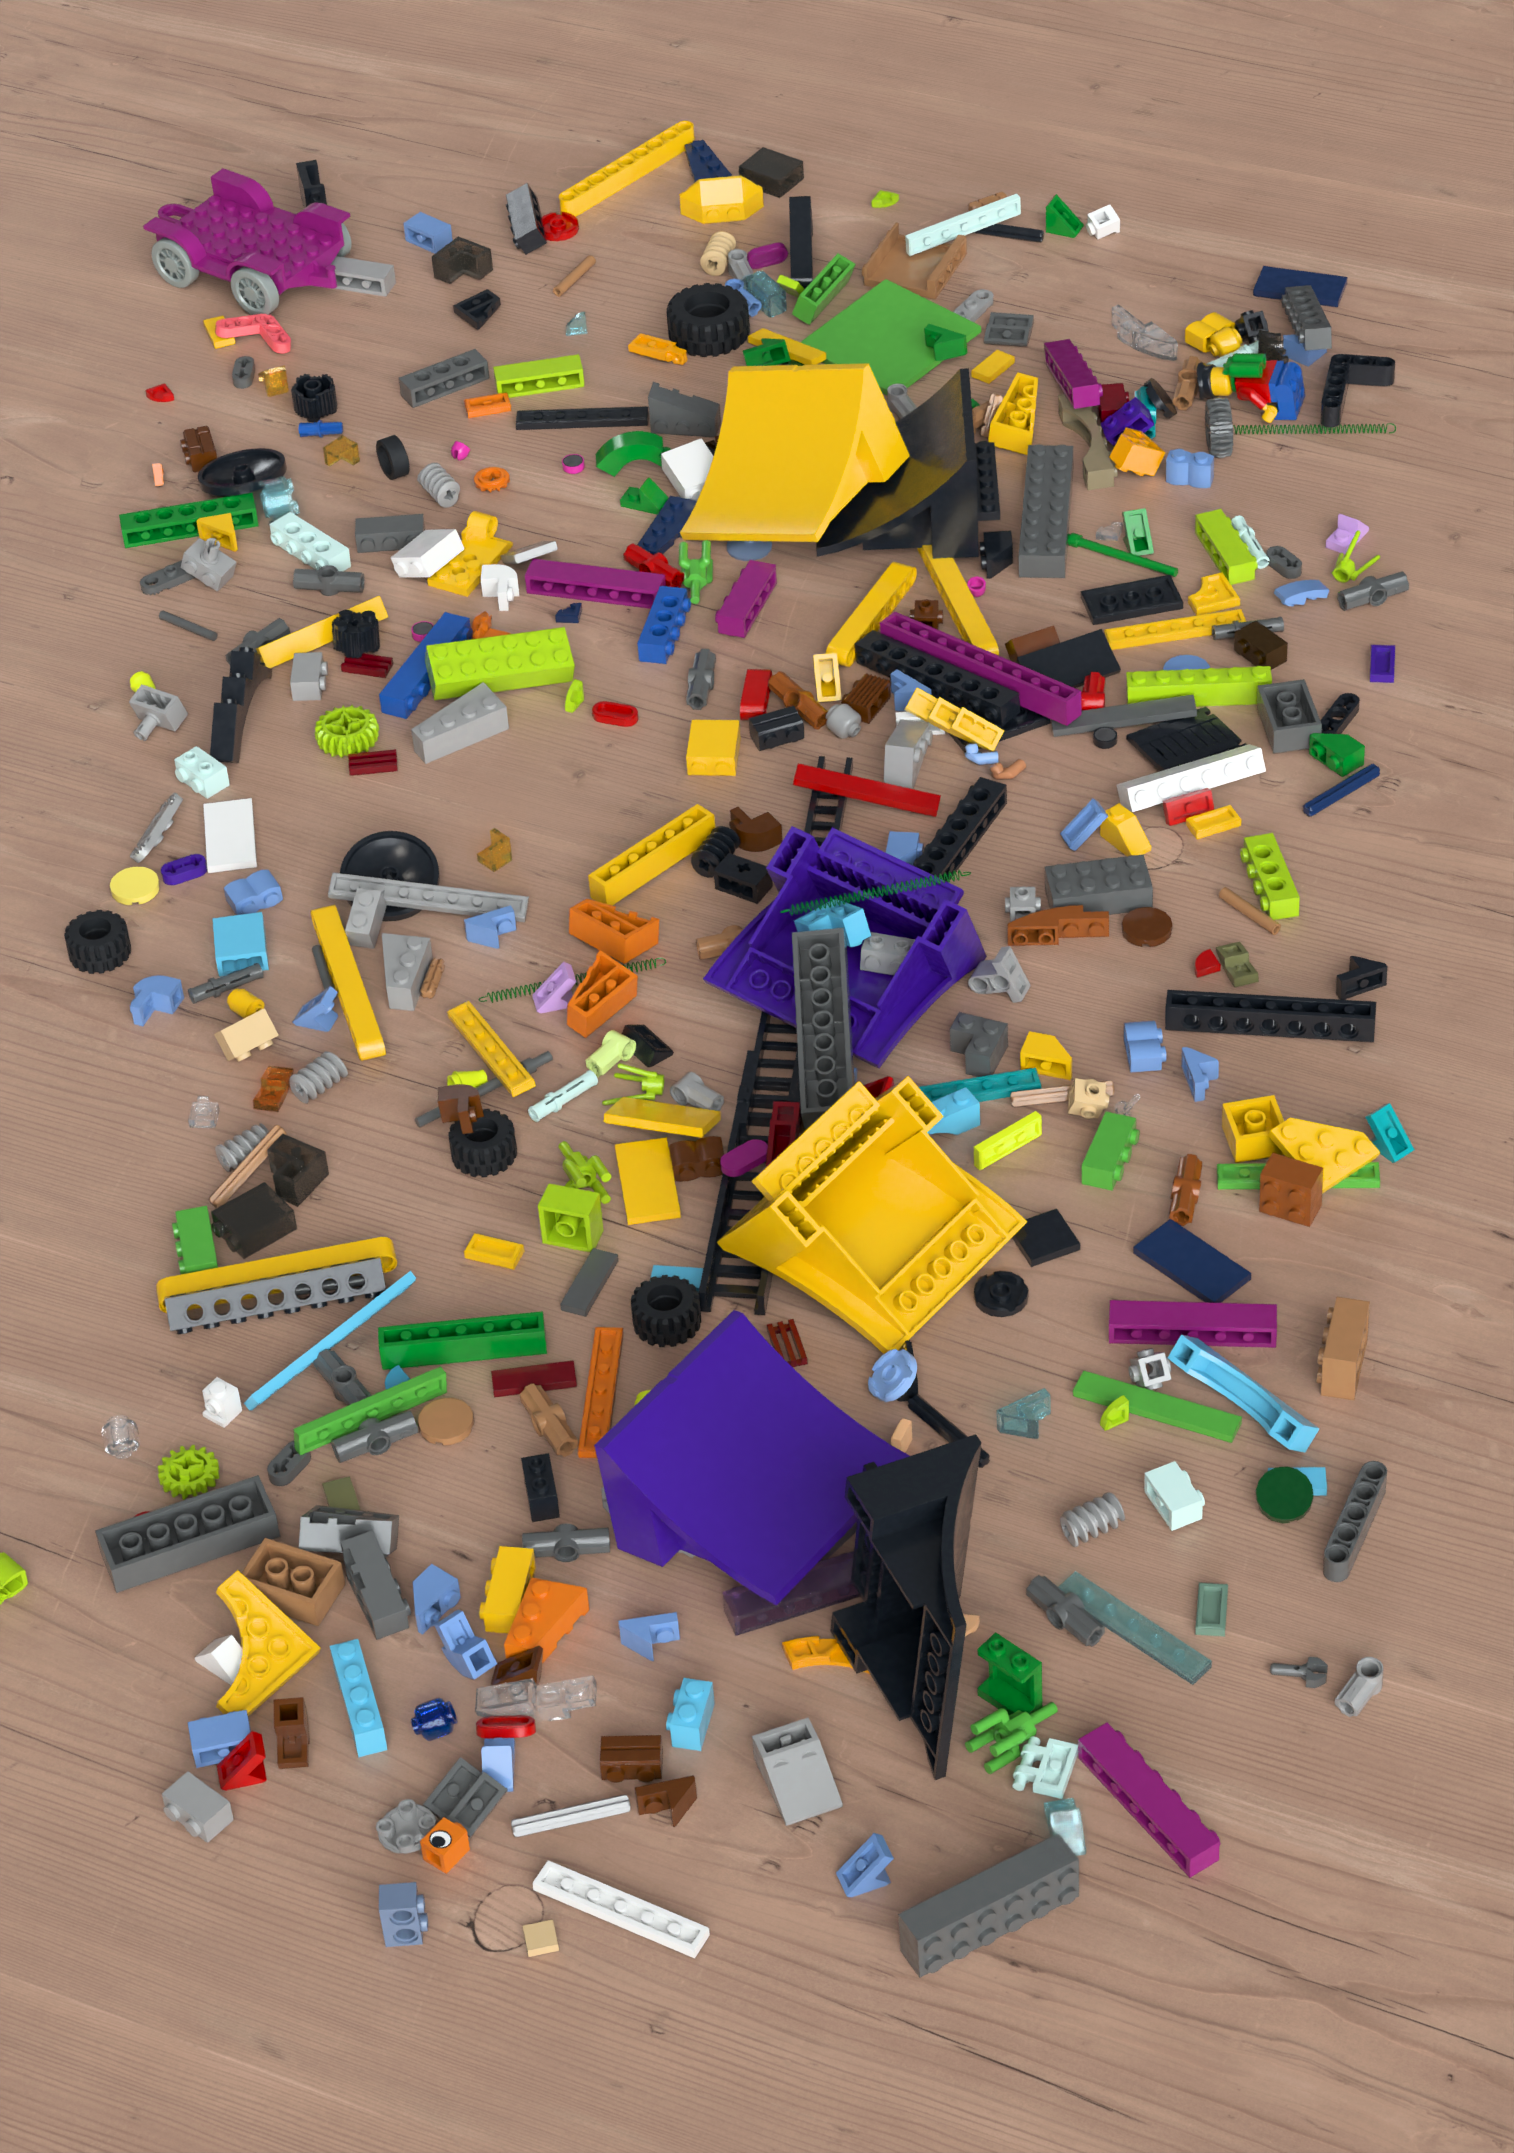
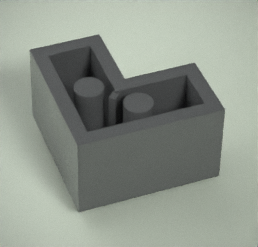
M962 1012L958 1013L950 1027V1047L952 1052L965 1055L967 1075L982 1077L994 1074L1008 1048V1023Z

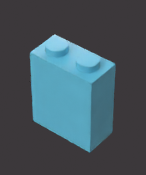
M262 912L212 918L215 958L219 977L252 966L255 963H259L262 971L269 970L266 931Z

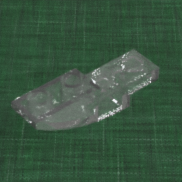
M1120 305L1112 307V326L1117 329V339L1144 354L1164 360H1177L1178 343L1174 338L1152 321L1143 324Z
M593 1675L536 1685L534 1679L531 1678L477 1688L475 1713L477 1716L482 1717L526 1715L534 1718L535 1721L571 1718V1710L596 1706L597 1682Z

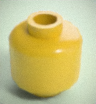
M1224 327L1211 335V344L1208 347L1214 357H1222L1240 349V344L1243 342L1235 328Z

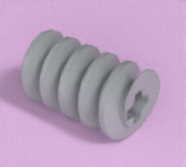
M438 463L428 464L420 471L417 481L435 501L444 508L454 506L460 492V485Z
M324 1052L320 1057L314 1059L313 1063L307 1064L298 1073L290 1076V1088L301 1102L308 1104V1097L312 1100L316 1099L317 1093L323 1094L325 1088L329 1089L332 1087V1082L338 1083L340 1077L345 1078L348 1076V1071L339 1057L331 1052Z
M262 1123L259 1126L253 1125L251 1130H244L242 1136L235 1135L233 1141L226 1140L224 1146L222 1144L217 1145L215 1152L222 1167L227 1172L230 1171L229 1168L231 1167L235 1170L239 1165L238 1163H241L269 1132Z
M1107 1492L1103 1494L1102 1498L1096 1497L1092 1502H1085L1082 1507L1076 1506L1072 1511H1065L1060 1518V1524L1070 1544L1073 1547H1077L1079 1545L1077 1537L1083 1543H1086L1089 1540L1088 1532L1093 1538H1097L1099 1535L1097 1528L1106 1534L1108 1533V1523L1113 1529H1117V1519L1124 1521L1125 1515L1116 1496Z

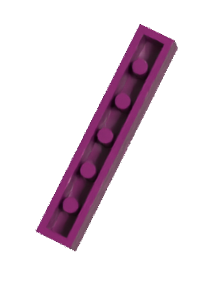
M1070 339L1044 343L1045 364L1072 407L1077 409L1100 405V397L1103 396L1101 383L1098 384L1097 377L1093 376L1092 370L1088 368L1082 354L1078 353L1077 346H1074Z
M532 559L525 573L526 591L528 594L649 609L653 605L659 587L666 586L664 574Z
M1110 1300L1109 1343L1175 1345L1181 1335L1198 1338L1208 1346L1276 1348L1277 1304Z
M1105 1723L1078 1739V1758L1189 1878L1219 1861L1220 1839L1213 1830L1206 1828L1201 1822L1199 1815L1182 1802L1177 1791L1171 1790L1163 1782L1159 1772L1155 1769L1152 1770L1145 1763L1141 1753L1133 1750L1126 1743L1120 1731H1115L1108 1723Z

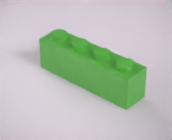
M838 253L799 295L792 315L810 325L846 286L856 264Z

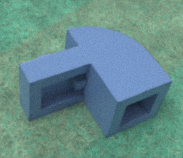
M157 975L142 979L133 987L135 998L130 1005L134 1024L144 1026L155 1010L173 1014L184 999L181 980Z
M457 1609L434 1625L444 1644V1647L441 1648L451 1665L464 1677L474 1680L497 1665L486 1639L474 1635L463 1611Z

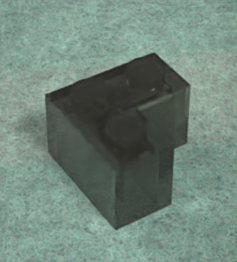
M459 236L431 256L434 278L449 284L453 283L463 274L481 280L493 271L491 249Z
M282 1134L267 1149L271 1172L274 1173L273 1180L276 1197L298 1207L329 1175L325 1151L288 1135Z

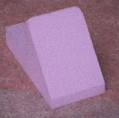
M1339 514L1338 528L1326 540V548L1346 554L1356 531L1359 530L1361 532L1357 540L1358 543L1369 531V527L1357 519Z
M563 962L534 992L532 996L537 1012L546 1013L567 1009V1005L573 996L571 989L576 983L572 965Z

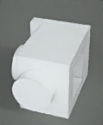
M1107 205L1088 214L1086 229L1090 236L1095 235L1098 240L1113 232L1119 233L1120 219L1111 205Z
M216 1377L202 1391L206 1408L203 1412V1417L225 1428L242 1411L238 1388Z

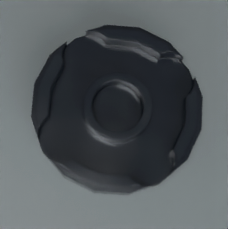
M1153 378L1146 381L1144 387H1148L1146 388V393L1154 406L1160 411L1163 409L1166 412L1163 416L1170 419L1176 415V408L1162 386Z
M997 1271L994 1272V1275L988 1277L986 1274L975 1284L974 1300L976 1306L983 1313L990 1316H1013L1022 1311L1028 1302V1286H1026L1024 1280L1019 1275L1012 1272Z

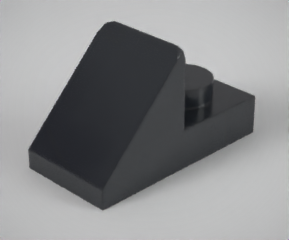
M1350 956L1349 971L1337 975L1336 995L1340 1000H1344L1386 986L1388 966L1382 962Z

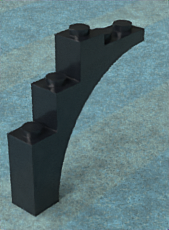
M239 647V651H231L229 677L223 676L221 703L214 702L210 756L219 762L239 763L243 730L252 697L264 679L272 678V669L265 667V663L260 662L261 655L253 652V648Z

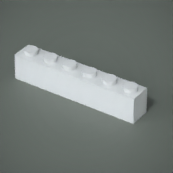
M1248 744L1117 784L1120 804L1129 811L1135 812L1161 804L1166 799L1204 788L1210 789L1265 772L1266 769L1261 748Z

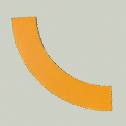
M811 1636L782 1642V1649L792 1670L814 1665H838L853 1668L836 1639H820L819 1636Z

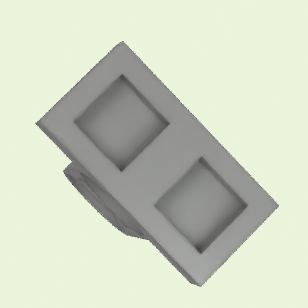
M1010 946L1001 947L995 959L981 961L968 981L969 987L975 993L992 994L1007 992L1013 1003L1022 1002L1031 986Z

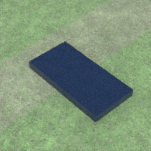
M1263 266L1253 289V296L1281 300L1282 295H1285V287L1311 285L1320 305L1338 307L1345 291L1348 277Z
M1169 1219L1133 1247V1254L1204 1302L1221 1303L1251 1280V1272L1172 1219Z

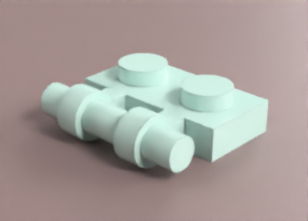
M1032 1736L1022 1748L1020 1754L1022 1760L1020 1765L1016 1766L1013 1773L1015 1780L1012 1786L1017 1791H1023L1026 1783L1034 1782V1793L1062 1799L1078 1755V1745L1049 1738L1047 1746L1042 1747L1039 1746L1040 1739ZM1041 1761L1039 1768L1032 1767L1033 1762Z

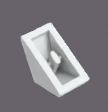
M232 1635L218 1638L195 1657V1661L232 1685L240 1668L242 1647Z

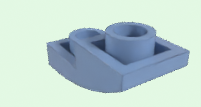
M1319 580L1296 581L1283 585L1274 591V594L1281 600L1282 604L1291 607L1295 604L1304 605L1306 598L1312 600L1327 598L1329 589Z

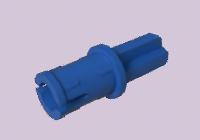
M322 420L314 423H299L300 437L319 436L323 438L324 435L343 433L342 422L323 423Z

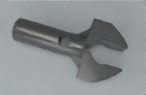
M1308 1657V1662L1304 1665L1272 1663L1270 1666V1673L1272 1675L1301 1677L1306 1681L1307 1688H1317L1327 1682L1328 1665L1318 1657Z

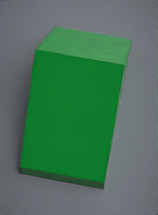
M1056 194L1046 206V232L1075 238L1084 224Z

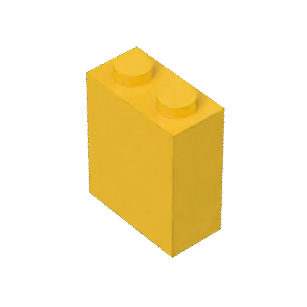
M739 720L691 721L686 754L688 775L736 776L741 741Z

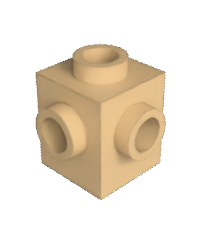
M1075 1078L1068 1091V1114L1080 1115L1087 1119L1099 1118L1103 1109H1107L1109 1104L1106 1083L1097 1082L1094 1079L1084 1080Z

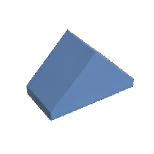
M1295 334L1283 335V356L1309 367L1327 353V349L1305 351L1302 343L1299 344L1298 336H1295Z

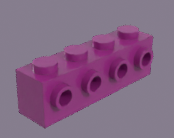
M749 560L746 567L742 568L739 579L733 583L730 594L725 597L721 609H718L716 612L715 622L718 623V633L741 638L746 637L777 584L776 564Z

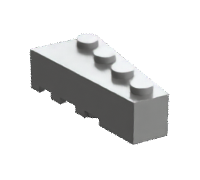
M483 682L411 729L414 752L427 764L508 730L507 707Z

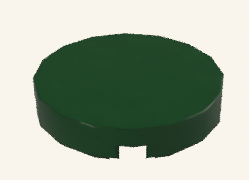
M1287 1466L1275 1467L1267 1471L1258 1481L1255 1493L1261 1513L1271 1521L1282 1524L1302 1519L1311 1509L1314 1497L1313 1487L1308 1477L1298 1469Z

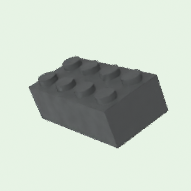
M1144 854L1045 866V892L1050 909L1083 905V912L1109 911V915L1129 913L1137 908H1153V886Z

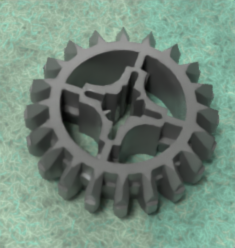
M1221 397L1208 399L1205 405L1207 447L1209 454L1213 455L1214 458L1231 456L1233 451L1234 437L1230 403L1227 398Z

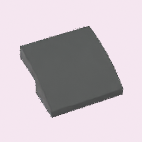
M991 312L989 324L986 327L984 343L1028 346L1034 324V315Z
M460 1757L424 1802L423 1806L430 1809L440 1820L445 1817L453 1823H460L467 1830L468 1837L471 1838L508 1789L487 1773H481Z

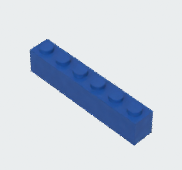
M447 612L441 616L380 692L379 698L382 713L407 719L417 709L418 704L428 695L431 689L425 664L426 646L471 640L473 630L470 625V618Z

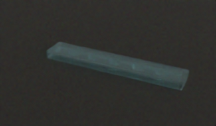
M1075 1571L1058 1586L1066 1594L1068 1592L1076 1594L1083 1602L1085 1610L1107 1629L1190 1684L1194 1685L1212 1668V1661L1078 1572Z

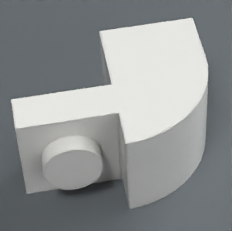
M482 565L481 586L483 597H498L499 611H509L510 601L514 600V596H519L517 573L506 565Z

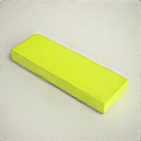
M1034 1111L974 1146V1166L982 1170L1041 1136L1042 1116Z

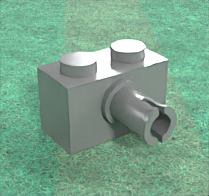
M199 538L184 552L180 568L218 592L233 577L237 562L219 550V541L216 542L215 546V538H209L206 541Z
M142 684L129 701L137 717L142 720L133 733L138 739H143V741L148 739V736L156 726L176 731L188 715L178 696Z

